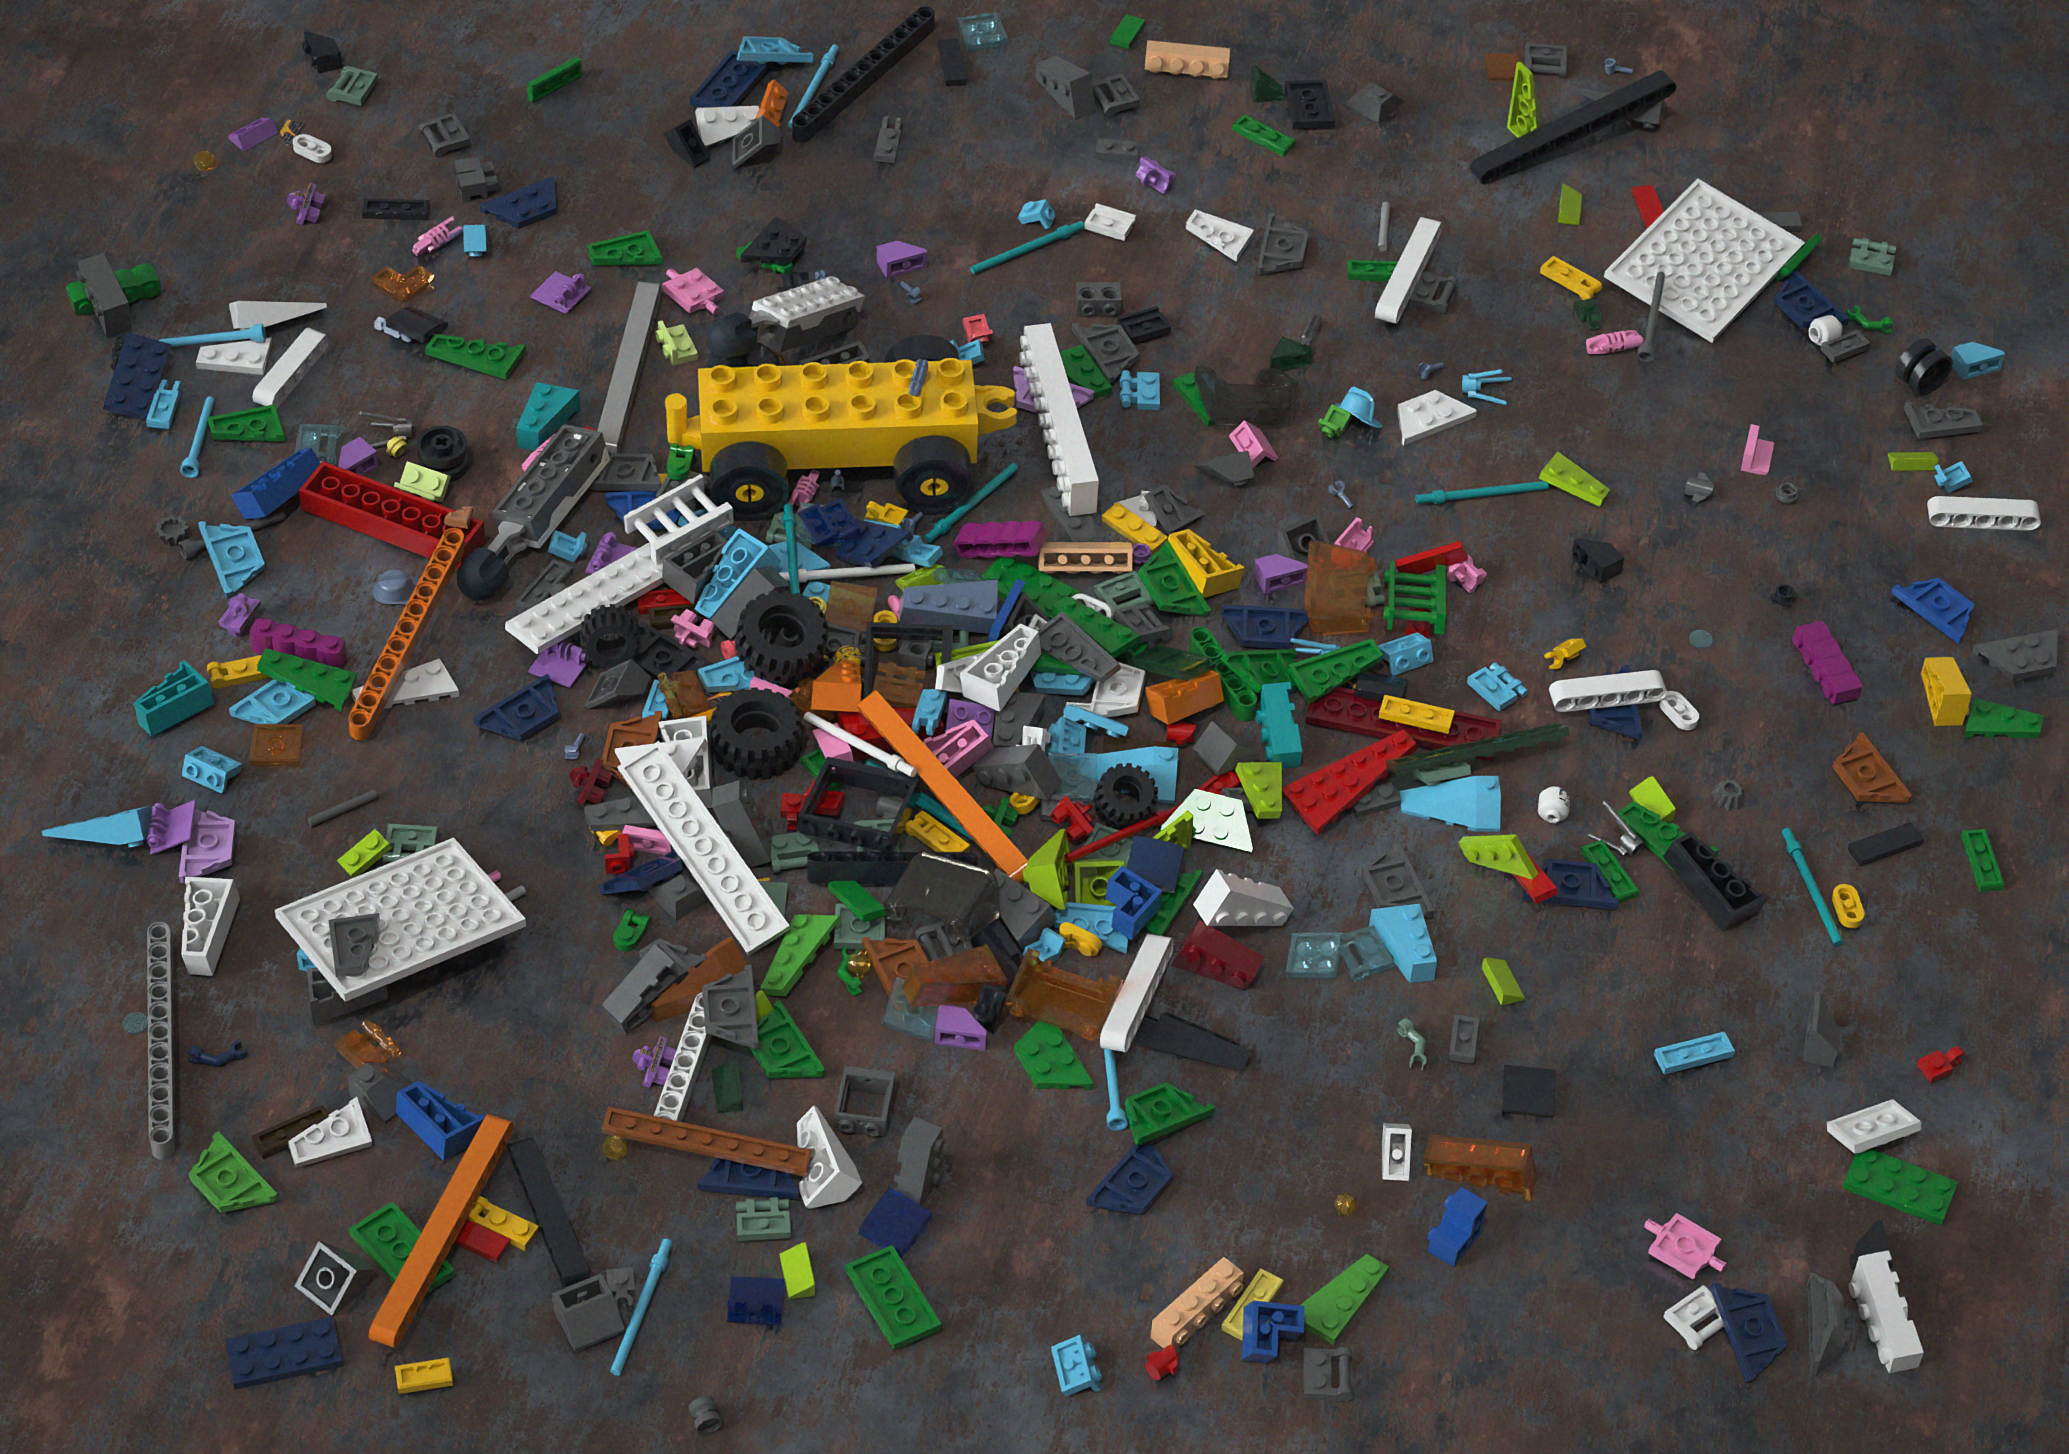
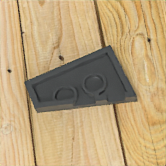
M1905 402L1904 410L1918 439L1982 431L1983 424L1975 409L1948 407L1945 410L1936 409L1934 405L1925 404V407L1913 406L1912 402Z
M379 913L328 920L336 977L362 974L380 922Z

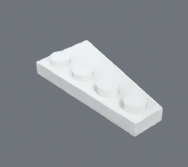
M439 658L403 671L384 709L392 708L393 704L396 703L410 705L415 704V700L427 698L429 701L439 700L440 696L450 695L451 698L459 697V690ZM364 686L351 690L355 703Z

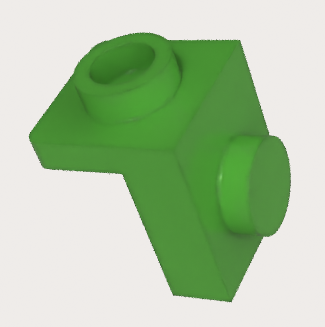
M1332 404L1325 418L1318 421L1320 430L1327 437L1333 438L1335 436L1341 439L1353 415L1349 411Z

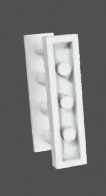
M700 474L638 509L630 511L624 516L625 532L629 534L638 529L651 543V559L658 565L668 556L713 530L718 532L733 524V508L728 502L717 507L704 494V479ZM696 498L709 512L701 517H697L685 503ZM677 508L690 523L678 528L666 513ZM657 518L670 534L663 538H658L646 524Z

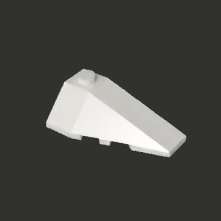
M236 301L229 303L234 329L249 330V327H253L254 324H264V327L327 308V303Z
M813 1105L797 1122L798 1147L812 1150L806 1177L802 1176L803 1180L799 1182V1191L805 1207L809 1209L846 1201L862 1184L855 1164L818 1107Z

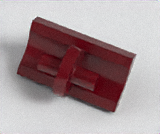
M597 758L590 773L587 772L586 766L574 768L571 771L569 777L573 782V786L575 788L584 786L576 803L584 805L586 800L596 804L600 803L605 790L594 785V782L607 787L613 774L601 767L604 760Z

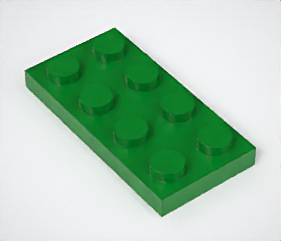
M1000 556L978 578V581L998 580L997 596L1006 600L1016 580L1024 581L1025 585L1022 592H1025L1050 620L1055 617L1051 612L1052 604L1066 596L1072 598L1076 594H1081L1080 591L1014 557Z
M1867 1149L1864 1152L1855 1154L1842 1189L1942 1226L1958 1181L1873 1149Z
M393 1201L349 1228V1235L393 1284L421 1235L417 1227ZM446 1259L427 1293L455 1276V1269Z
M893 1245L845 1265L846 1274L893 1350L941 1330V1322Z

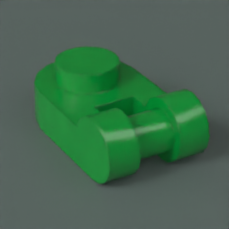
M671 443L667 461L668 477L673 480H683L689 476L695 446L687 445V447H682L679 444Z
M628 908L613 934V942L616 949L623 952L634 950L649 929L652 917L637 915L636 911ZM632 924H636V925H638V926H637V928L635 929V928L631 927V925H632Z

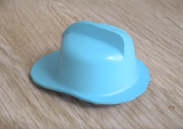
M1351 387L1343 401L1335 403L1336 406L1349 411L1363 422L1376 428H1382V424L1373 418L1375 403L1368 392Z

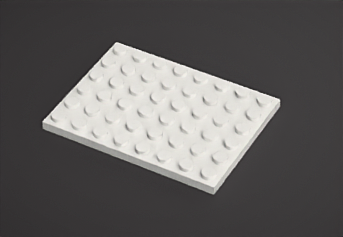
M1697 179L1605 271L1604 277L1651 305L1656 275L1660 271L1664 272L1665 280L1659 311L1713 343L1777 276L1779 270L1804 246L1805 242L1700 179Z
M455 838L275 909L278 921L345 1002L526 927L525 917ZM379 913L380 922L362 974L336 977L328 920Z

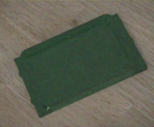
M1164 645L1154 646L1127 660V665L1185 681L1216 668V663L1210 662L1209 657Z

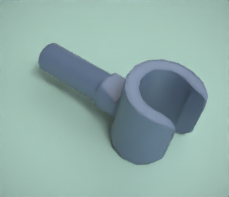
M1605 59L1604 70L1606 74L1612 75L1615 72L1633 73L1631 68L1617 66L1614 59Z
M904 281L900 283L908 291L906 297L911 304H916L921 300V297L918 295L921 292L919 287L913 289Z
M1421 362L1416 374H1421V378L1428 379L1431 371L1443 368L1444 364L1441 362L1429 365Z
M836 470L835 476L831 478V491H834L835 486H840L842 491H844V478L841 476L840 470Z
M1342 481L1336 482L1339 490H1336L1331 484L1328 487L1329 493L1333 496L1338 495L1346 506L1351 509L1354 505L1343 491L1345 488Z
M919 512L913 518H903L901 529L908 530L911 534H914L915 525L923 517V513Z
M580 733L574 745H565V759L579 758V748L585 738V734Z

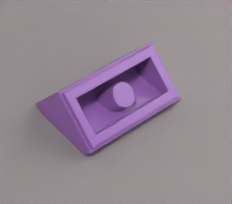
M260 118L231 133L228 138L241 150L245 151L276 135L278 131L273 119Z

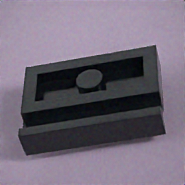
M1158 306L1118 317L1117 324L1122 326L1132 343L1171 333V325L1163 313L1159 312Z

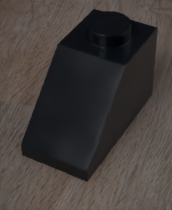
M691 119L663 133L672 151L692 167L711 157Z
M1877 1220L1856 1243L1854 1253L1850 1254V1267L1852 1270H1855L1859 1256L1889 1250L1882 1220ZM1892 1260L1888 1261L1890 1271L1893 1265Z

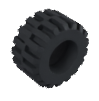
M604 604L600 605V609L593 608L591 614L584 616V621H581L580 624L581 647L585 658L588 661L592 660L594 666L601 665L602 669L612 668L629 659L634 660V656H638L639 648H641V636L636 616H633L632 611H625V607L621 605L617 608L615 604H610V607H605ZM608 633L621 635L615 640H603L600 638Z
M1122 763L1116 765L1115 769L1112 766L1108 768L1107 772H1104L1099 780L1093 796V802H1095L1094 809L1095 811H1100L1098 814L1100 819H1106L1105 824L1108 826L1114 824V829L1119 830L1120 827L1127 828L1147 819L1155 807L1158 796H1156L1158 787H1154L1156 781L1154 778H1149L1150 773L1147 770L1145 772L1141 771V766L1137 765L1134 768L1132 763H1127L1123 767ZM1116 789L1129 790L1136 796L1138 803L1132 805L1124 804L1115 797L1113 791Z

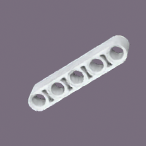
M306 328L256 386L253 392V401L263 406L275 404L277 409L327 350L330 342L329 335Z
M1936 496L1927 502L1930 523L1937 527L2034 530L2041 524L2038 504L2032 500Z
M1657 670L1559 680L1552 683L1549 687L1554 707L1559 712L1657 702L1664 699L1667 695L1663 678Z

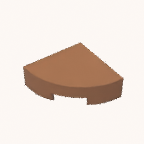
M464 506L461 507V510L448 513L444 519L445 525L467 529L474 513L473 507Z

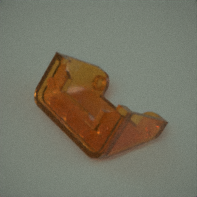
M1310 541L1305 606L1313 636L1368 631L1369 621H1373L1372 608L1368 607L1366 602L1368 576L1372 575V571H1376L1375 557H1371L1369 552L1323 541Z
M1028 948L1006 998V1005L1010 1009V1013L1018 1017L1026 1016L1080 1034L1087 1040L1099 1039L1104 1024L1121 991L1123 979L1111 975L1109 981L1104 982L1102 977H1099L1098 981L1072 974L1052 967V961L1047 960L1046 963L1042 962L1039 959L1040 952Z

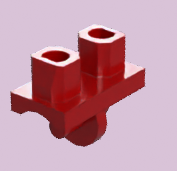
M1066 795L1050 814L1051 819L1057 825L1065 819L1069 822L1071 826L1066 829V835L1071 843L1079 839L1085 840L1094 830L1089 824L1093 820L1088 813L1093 808L1090 803L1083 807L1078 800L1073 804Z

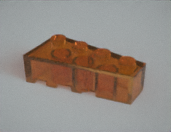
M986 944L912 967L902 986V990L912 1007L977 1003L982 985L985 983L990 986L999 984L1005 987L1008 980Z
M1429 1135L1423 1157L1426 1175L1457 1183L1466 1180L1477 1188L1484 1189L1486 1185L1500 1189L1499 1193L1510 1195V1192L1522 1194V1199L1532 1200L1537 1172L1531 1144L1474 1139L1471 1137Z

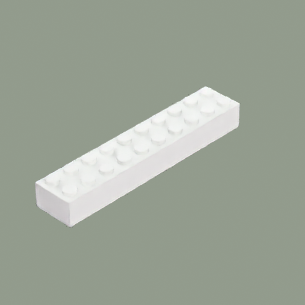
M1051 323L1024 326V336L1020 337L1021 348L1023 349V352L1019 354L1020 363L1025 365V380L1030 382L1029 393L1030 396H1034V410L1039 412V427L1044 429L1043 440L1044 443H1048L1047 452L1049 459H1053L1052 470L1053 474L1058 476L1057 487L1058 491L1063 493V507H1067L1069 516L1096 513L1099 480Z

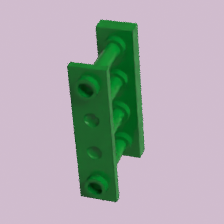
M1390 560L1389 569L1384 570V583H1388V604L1384 606L1383 620H1387V630H1392L1393 619L1430 622V624H1434V634H1444L1446 620V565L1436 564V571L1431 573V575L1395 572V561ZM1395 582L1429 584L1430 587L1395 585ZM1394 594L1430 597L1431 600L1394 597ZM1394 606L1430 609V612L1394 609Z

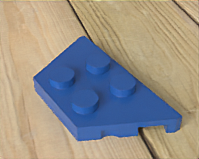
M658 491L605 493L606 503L624 523L625 515L654 500ZM675 508L666 513L674 524L678 526L679 518L683 516L680 511ZM657 518L646 524L650 529H666Z
M1941 578L1912 582V585L1909 587L1893 586L1891 593L1956 643L1959 644L1961 642L1974 607L1973 602Z

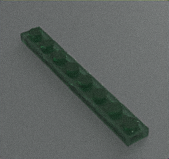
M1560 723L1548 724L1386 760V766L1388 771L1396 773L1397 776H1407L1414 770L1429 771L1433 769L1432 766L1454 765V761L1458 760L1468 762L1475 760L1476 756L1491 757L1503 750L1505 752H1514L1521 746L1536 747L1540 745L1539 742L1543 741L1558 742L1561 741V737L1569 736V726Z

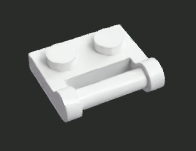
M1704 1285L1665 1311L1664 1318L1686 1339L1687 1344L1693 1350H1697L1703 1345V1341L1724 1327L1713 1295ZM1714 1313L1719 1317L1697 1333L1692 1329Z

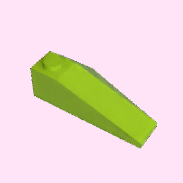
M1517 62L1507 123V128L1519 138L1540 128L1542 120L1533 73L1521 62Z
M1060 829L1028 859L1026 868L1023 869L1024 881L1026 884L1029 883L1031 892L1059 910L1066 909L1068 902L1067 891L1064 892V887L1069 885L1067 870H1070V863H1066L1064 855L1070 852V847L1065 829Z

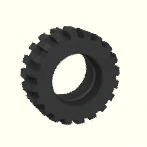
M777 590L769 591L768 595L762 593L756 596V601L754 599L750 600L739 617L735 636V649L738 651L737 656L741 662L744 661V667L748 671H754V676L759 679L761 677L767 678L766 681L771 683L780 681V684H787L789 680L795 683L801 681L802 676L804 678L809 677L813 670H817L820 666L828 640L827 620L823 617L821 609L819 607L815 608V603L809 598L805 600L803 595L796 593V595L790 594V591L783 590L782 593H777ZM784 626L798 633L803 642L795 647L779 648L769 644L761 636L760 632L768 627Z
M758 687L751 688L748 691H745V689L738 690L737 694L734 695L732 693L725 698V701L722 700L712 713L710 722L712 753L715 755L717 762L720 765L723 764L724 769L729 772L734 771L736 776L743 777L744 775L748 776V779H755V777L769 778V775L774 774L776 776L781 774L783 769H789L793 762L799 758L803 745L801 713L798 707L795 706V703L789 698L785 699V695L778 691L773 693L768 688L758 690ZM753 727H762L774 732L773 735L763 739H749L738 733Z

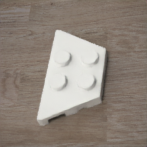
M1437 390L1400 403L1397 407V414L1400 419L1399 427L1402 432V444H1409L1476 418L1477 411Z
M705 737L662 742L661 745L686 779L689 770L697 762L696 756L700 749L706 748L707 741ZM653 744L616 748L615 753L620 763L623 764Z

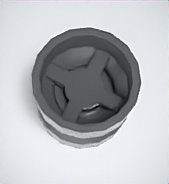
M711 1396L699 1397L689 1405L690 1414L696 1419L694 1421L696 1431L702 1435L717 1431L723 1424L720 1414L716 1412L717 1405L715 1399Z

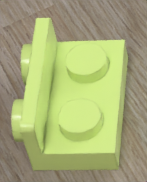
M663 321L658 322V330L655 331L657 342L662 343L664 356L670 359L673 366L698 360V352L683 324L666 328Z
M407 461L400 483L395 482L394 487L400 488L402 491L412 495H420L421 498L434 502V500L443 502L451 476Z

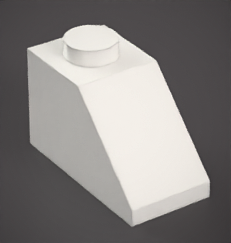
M1383 1123L1382 1178L1385 1180L1409 1181L1412 1133L1409 1124Z

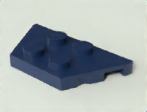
M552 176L480 204V211L483 214L487 212L495 214L497 220L507 222L517 229L556 215L555 179Z
M1796 269L1791 272L1790 278L1784 282L1782 289L1775 295L1774 303L1801 328H1810L1813 320L1826 315H1832L1837 318L1842 326L1847 325L1849 322V317Z
M844 516L836 556L840 561L875 568L886 557L891 556L897 551L895 546L905 539L908 542L911 541L913 535L908 530Z
M1223 604L1221 606L1222 616L1241 646L1289 649L1293 644L1290 640L1292 638L1296 639L1311 619V610Z
M1629 665L1621 666V670L1613 674L1630 673ZM1607 672V673H1605V674H1603V675H1612V674H1611L1610 672ZM1637 704L1588 709L1591 724L1635 739H1641L1642 728Z
M548 674L542 676L473 718L474 725L522 741L559 719V710L555 701L554 691L552 690L550 676Z
M672 850L598 886L601 894L639 889L645 891L654 887V883L661 879L666 881L674 878L676 872L683 869L684 863L677 853Z
M1548 858L1542 865V870L1557 887L1558 891L1557 895L1542 902L1617 910L1618 899L1617 897L1613 898L1610 893V886L1607 880L1602 877V872L1597 863ZM1524 890L1522 900L1533 901Z
M1150 1141L1138 1146L1134 1144L1087 1197L1086 1204L1092 1207L1144 1214L1173 1181V1173L1168 1165L1163 1162V1157L1159 1151L1154 1150Z
M721 1158L716 1159L711 1164L710 1171L703 1179L700 1178L697 1184L700 1191L798 1199L799 1196L798 1188L793 1183L791 1173Z
M1714 1283L1709 1288L1745 1382L1749 1383L1788 1344L1769 1295L1758 1292L1750 1293L1741 1288L1729 1289L1721 1287L1720 1283Z

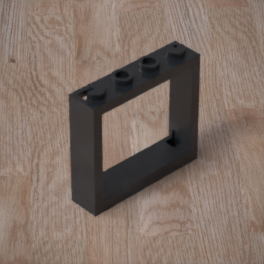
M867 622L866 631H862L861 645H866V650L861 652L860 666L865 667V673L861 674V688H864V696H861L860 702L871 694L874 639L942 641L941 664L951 662L952 625ZM947 691V700L941 715L942 722L947 721L950 691ZM891 706L892 708H917V707Z
M827 756L798 815L799 833L893 854L920 796V777H911L905 773ZM832 782L905 798L889 832L815 815Z

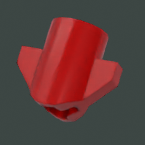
M1178 720L1177 723L1167 725L1166 741L1176 742L1177 745H1183L1187 742L1194 743L1196 724H1188L1183 720Z
M1168 1345L1161 1351L1150 1353L1147 1356L1148 1362L1145 1363V1369L1157 1381L1169 1372L1175 1374L1180 1364L1175 1347Z

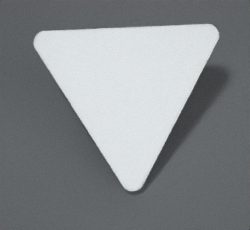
M1141 491L1139 496L1119 501L1121 505L1156 528L1157 517L1144 498L1150 491Z

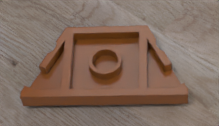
M655 711L654 715L645 718L637 716L630 718L628 721H618L611 723L609 726L602 756L604 762L601 767L612 772L613 778L629 788L630 786L617 768L621 763L615 753V749L656 743L660 730L658 722H661L663 717L662 711Z
M1863 732L1859 733L1852 745L1849 744L1845 748L1844 753L1839 755L1834 761L1832 768L1858 801L1911 802V793Z
M863 937L861 943L901 1021H905L938 986V979L917 940L905 939L900 941L894 938H885V941L870 940V937Z

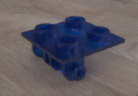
M731 1276L727 1322L781 1325L785 1279Z

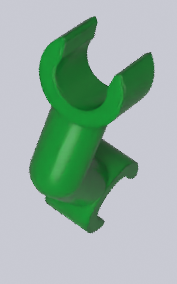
M1854 305V313L1847 309L1846 315L1850 321H1857L1867 330H1881L1886 334L1892 333V326L1890 325H1894L1893 318L1886 317L1881 321H1869L1861 314L1860 307Z
M846 946L842 950L843 960L838 968L837 975L846 984L849 993L855 996L862 992L858 987L862 983L857 977L853 978L848 971L851 964L858 961L859 953L858 949H856L853 955H847Z

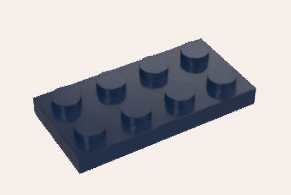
M731 50L690 97V104L699 108L736 107L767 72L768 63L738 61V52Z
M127 332L103 409L146 421L154 395L159 388L171 350V344Z
M333 1316L225 1339L235 1390L343 1367Z

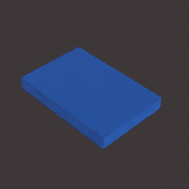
M1020 579L1015 581L991 627L986 643L1001 639L1004 633V625L1025 585L1024 581Z

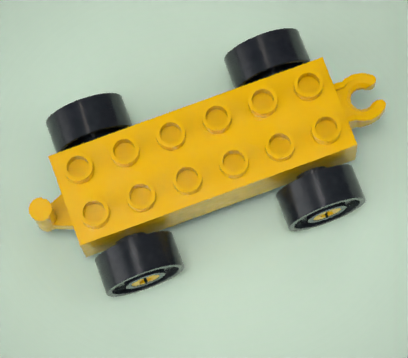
M916 335L899 341L888 351L884 363L854 361L849 364L822 365L817 362H810L804 365L781 366L776 353L766 345L758 342L752 352L732 360L717 358L711 352L706 359L704 368H698L699 415L687 419V400L679 393L671 394L665 399L668 442L686 447L687 445H693L695 449L701 450L702 472H709L711 501L717 507L728 502L733 508V519L740 521L762 520L776 514L785 506L789 497L788 469L893 466L895 492L903 506L913 512H922L926 515L951 512L961 507L973 492L971 463H977L978 437L985 433L1007 429L1015 425L1017 420V410L1015 408H1008L1006 411L999 413L991 412L987 409V406L993 403H1001L1007 407H1012L1014 405L1015 392L1003 386L974 385L972 360H960L959 352L952 343L933 335ZM918 359H926L929 362L928 371L921 388V394L919 396H911L908 392L916 361Z

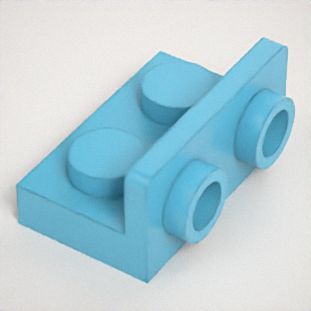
M1418 632L1378 646L1383 654V659L1389 662L1390 673L1394 676L1433 662L1431 640Z
M1062 716L1055 724H1051L1048 729V733L1051 734L1050 743L1046 748L1045 754L1052 765L1057 759L1078 768L1083 764L1086 726Z
M200 746L185 754L182 776L219 793H223L226 790L227 779L241 772L242 763L204 746Z
M1078 1335L1051 1347L1061 1391L1065 1396L1091 1387L1095 1392L1101 1391L1099 1381L1102 1380V1375L1098 1366L1094 1363L1093 1358L1096 1357V1352L1091 1342L1087 1343L1081 1335Z

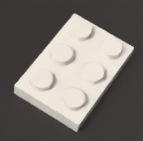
M1891 1099L1827 1122V1131L1856 1154L1921 1131V1121L1895 1100Z

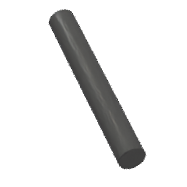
M373 789L307 818L310 827H313L378 798L377 793Z

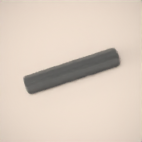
M1312 314L1300 341L1302 345H1312L1321 325L1322 318L1320 315Z

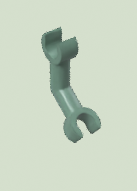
M1404 1018L1398 1023L1400 1027L1396 1030L1402 1037L1407 1036L1415 1043L1414 1054L1410 1057L1409 1067L1411 1069L1413 1062L1418 1061L1422 1064L1421 1071H1423L1427 1062L1424 1056L1426 1040L1414 1029L1412 1022Z

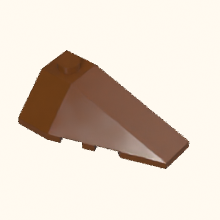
M731 936L711 948L704 955L707 958L697 968L692 966L688 969L687 976L680 984L673 983L652 1003L653 1021L659 1022L690 1012L696 996L702 992V986L712 981H718L729 973L733 976L744 971V966L747 964Z

